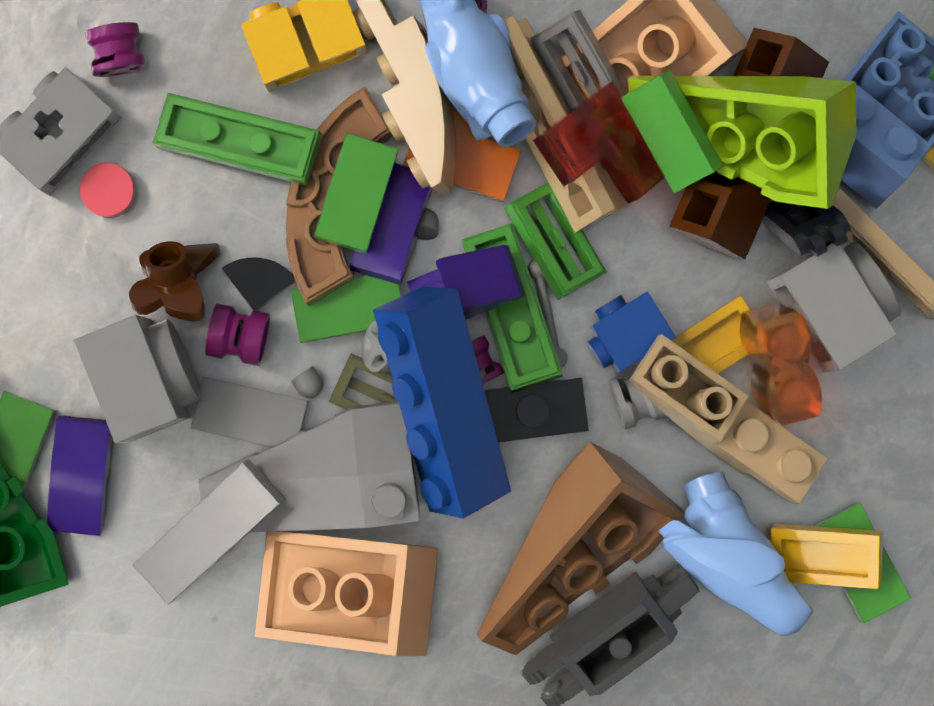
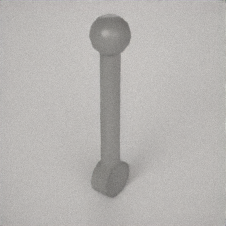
M532 260L528 265V271L530 276L535 279L540 307L560 367L562 368L567 363L568 356L564 349L559 348L546 280L535 260Z

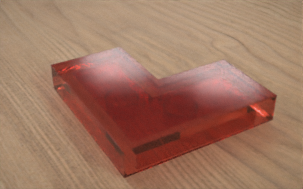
M611 81L599 88L533 139V142L563 186L575 181L600 161L629 204L640 199L665 177L621 99L623 96L614 82Z

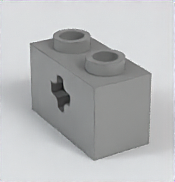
M67 67L59 74L52 71L46 75L34 89L33 95L36 99L23 113L19 111L13 112L0 125V155L38 190L49 196L122 118ZM50 118L59 122L58 125L63 130L61 136L57 139L48 135L49 131L44 126Z

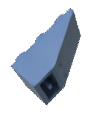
M899 11L842 79L856 82L857 136L841 181L876 209L908 179L934 143V81L929 79L934 64V40Z

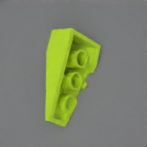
M632 76L628 78L629 93L657 76ZM674 76L723 164V167L717 170V173L731 180L739 177L762 188V195L776 202L825 209L833 205L857 136L856 82L807 76ZM630 115L631 131L641 135Z

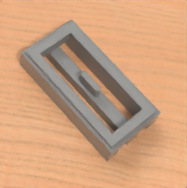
M580 9L530 38L583 132L626 108L621 97L628 93ZM568 28L571 29L573 35L575 36L577 42L583 50L586 58L588 59L590 65L592 66L594 72L600 80L603 88L605 89L607 95L609 96L612 102L611 104L609 103L598 81L596 80L594 74L592 73L590 67L588 66L586 60L580 52ZM556 36L571 62L573 71L579 81L583 83L598 110L596 113L593 114L553 45L551 38Z

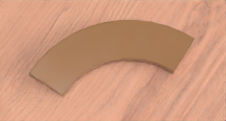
M365 86L344 100L317 128L323 136L308 186L290 182L286 202V248L294 279L308 306L355 279L348 266L343 247L317 240L314 237L345 135L348 133L378 143H383L393 136L385 123L382 113Z

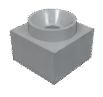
M856 242L849 244L845 248L841 245L837 247L831 243L827 246L828 252L818 257L812 253L767 281L822 372L842 370L897 335L889 323L901 316V309L897 298L877 264L864 248Z
M133 315L74 339L114 443L132 442L191 418L186 405L201 400V393L185 348L169 319L153 325L151 319Z

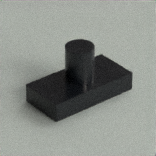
M582 378L545 382L511 393L510 387L484 390L498 443L589 431Z

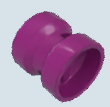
M216 303L209 323L205 354L221 359L226 355L238 356L242 363L259 366L266 346L270 314L253 311L248 315L237 313L233 306Z

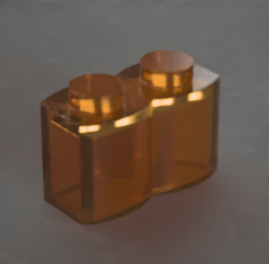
M781 303L744 311L740 320V337L747 356L754 363L751 372V388L760 410L782 426L818 417L822 406V392L814 370L808 365L811 353V340L807 325L802 316L796 310Z

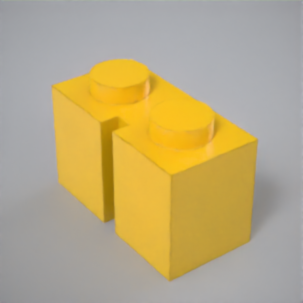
M300 0L288 8L286 6L281 8L279 2L269 3L249 13L251 20L241 23L242 30L268 92L367 54L364 40L348 0Z

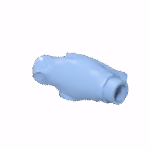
M420 0L428 35V43L425 44L427 59L442 91L469 124L474 138L477 141H481L493 136L500 147L506 148L528 137L536 128L537 121L529 111V100L521 91L522 82L516 73V66L511 53L509 31L504 20L497 13L487 15L481 11L475 0Z
M724 472L707 474L684 485L683 488L690 504L685 509L684 519L690 527L678 520L667 523L659 530V533L664 537L662 548L670 553L706 589L726 604L746 613L763 627L780 636H787L800 631L813 613L812 607L802 598L797 587L789 582L784 571L785 562L783 557L751 521L746 507L742 504V498L735 490H730Z

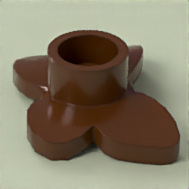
M167 241L156 244L149 250L144 251L139 257V263L146 278L137 281L129 291L132 309L139 315H148L164 307L166 313L171 317L192 322L202 320L205 315V304L201 289L196 282L197 274L221 253L219 245L217 243L184 246L178 242Z

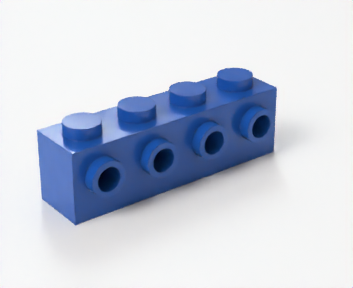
M422 286L374 309L373 312L378 326V341L387 358L393 380L392 391L401 408L407 430V444L415 458L421 480V494L428 505L429 512L464 519L510 493L511 488L458 290L454 288Z

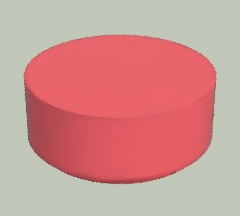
M100 163L91 167L84 174L80 183V196L84 205L91 212L101 217L113 218L124 214L130 209L135 200L136 186L132 176L119 165Z

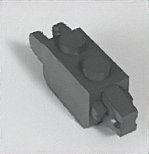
M680 564L658 578L652 574L642 580L638 573L634 572L549 634L553 643L536 654L534 658H531L523 666L524 669L521 670V675L530 685H535L545 680L546 677H550L563 666L568 668L542 690L541 699L547 706H560L584 689L590 696L600 695L673 642L678 633L673 622L682 614L680 608L700 592L699 588Z

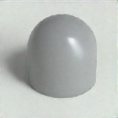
M425 209L418 227V239L431 240L438 236V216L430 209Z
M313 366L291 380L299 394L306 398L317 396L323 387L322 379Z

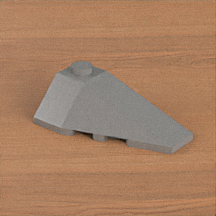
M397 401L350 407L336 414L333 419L312 429H304L291 435L288 440L261 453L256 452L199 479L198 482L201 501L243 462L250 459L285 499L250 532L365 529L420 521L419 499L413 455L407 444V430L400 405Z

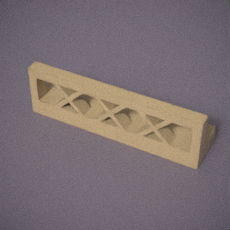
M514 15L503 20L509 31L508 36L516 73L522 82L521 91L529 100V111L537 121L536 128L525 139L576 233L620 211L626 206L587 132H583L530 39L535 36V33L527 18L517 21Z

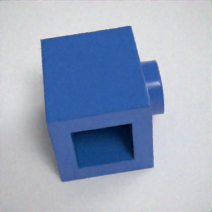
M647 291L629 303H626L623 296L620 295L594 311L599 321L589 327L595 337L588 340L587 343L603 368L612 364L618 373L644 358L659 334L664 335L669 340H673L676 336Z

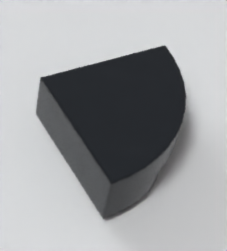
M257 257L243 258L222 267V270L253 311L260 309L295 282L293 274L287 268L269 259Z

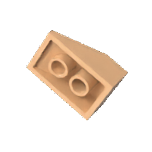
M628 0L592 31L627 93H629L628 78L632 76H659L668 70L671 71L673 76H714L742 53L747 45V40L715 0ZM578 43L577 46L580 52L582 53L584 59L586 60L588 66L590 67L592 73L598 81L601 89L603 90L605 96L611 104L612 102L609 96L607 95L600 80L598 79L596 73L594 72L592 66L590 65L588 59L586 58L583 50L581 49ZM565 54L561 59L593 114L598 111L583 83L577 78L571 67V62ZM627 108L593 126L612 153L617 152L638 135L630 129V114Z
M286 531L266 532L255 637L392 656H427L438 548Z

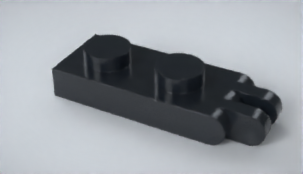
M772 201L769 203L763 217L766 228L799 256L812 252L818 257L828 252L827 246L833 243L838 247L847 242L846 233L851 230L844 214L833 205L825 209Z

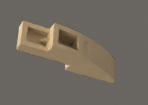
M356 0L359 8L353 11V15L359 28L368 40L376 37L384 54L377 57L383 73L392 86L400 82V84L381 94L389 108V111L382 114L385 123L397 142L405 139L414 157L407 160V163L419 185L423 189L430 185L434 191L444 197L453 190L456 166V134L452 103L438 84L425 52V44L428 43L427 31L413 15L398 24L386 0Z
M662 334L656 337L629 379L658 409L699 443L741 474H751L792 504H800L828 460V458L747 401L749 398L747 394Z

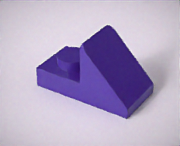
M500 245L436 260L437 270L407 281L410 292L422 286L457 289L465 320L524 297L508 245Z

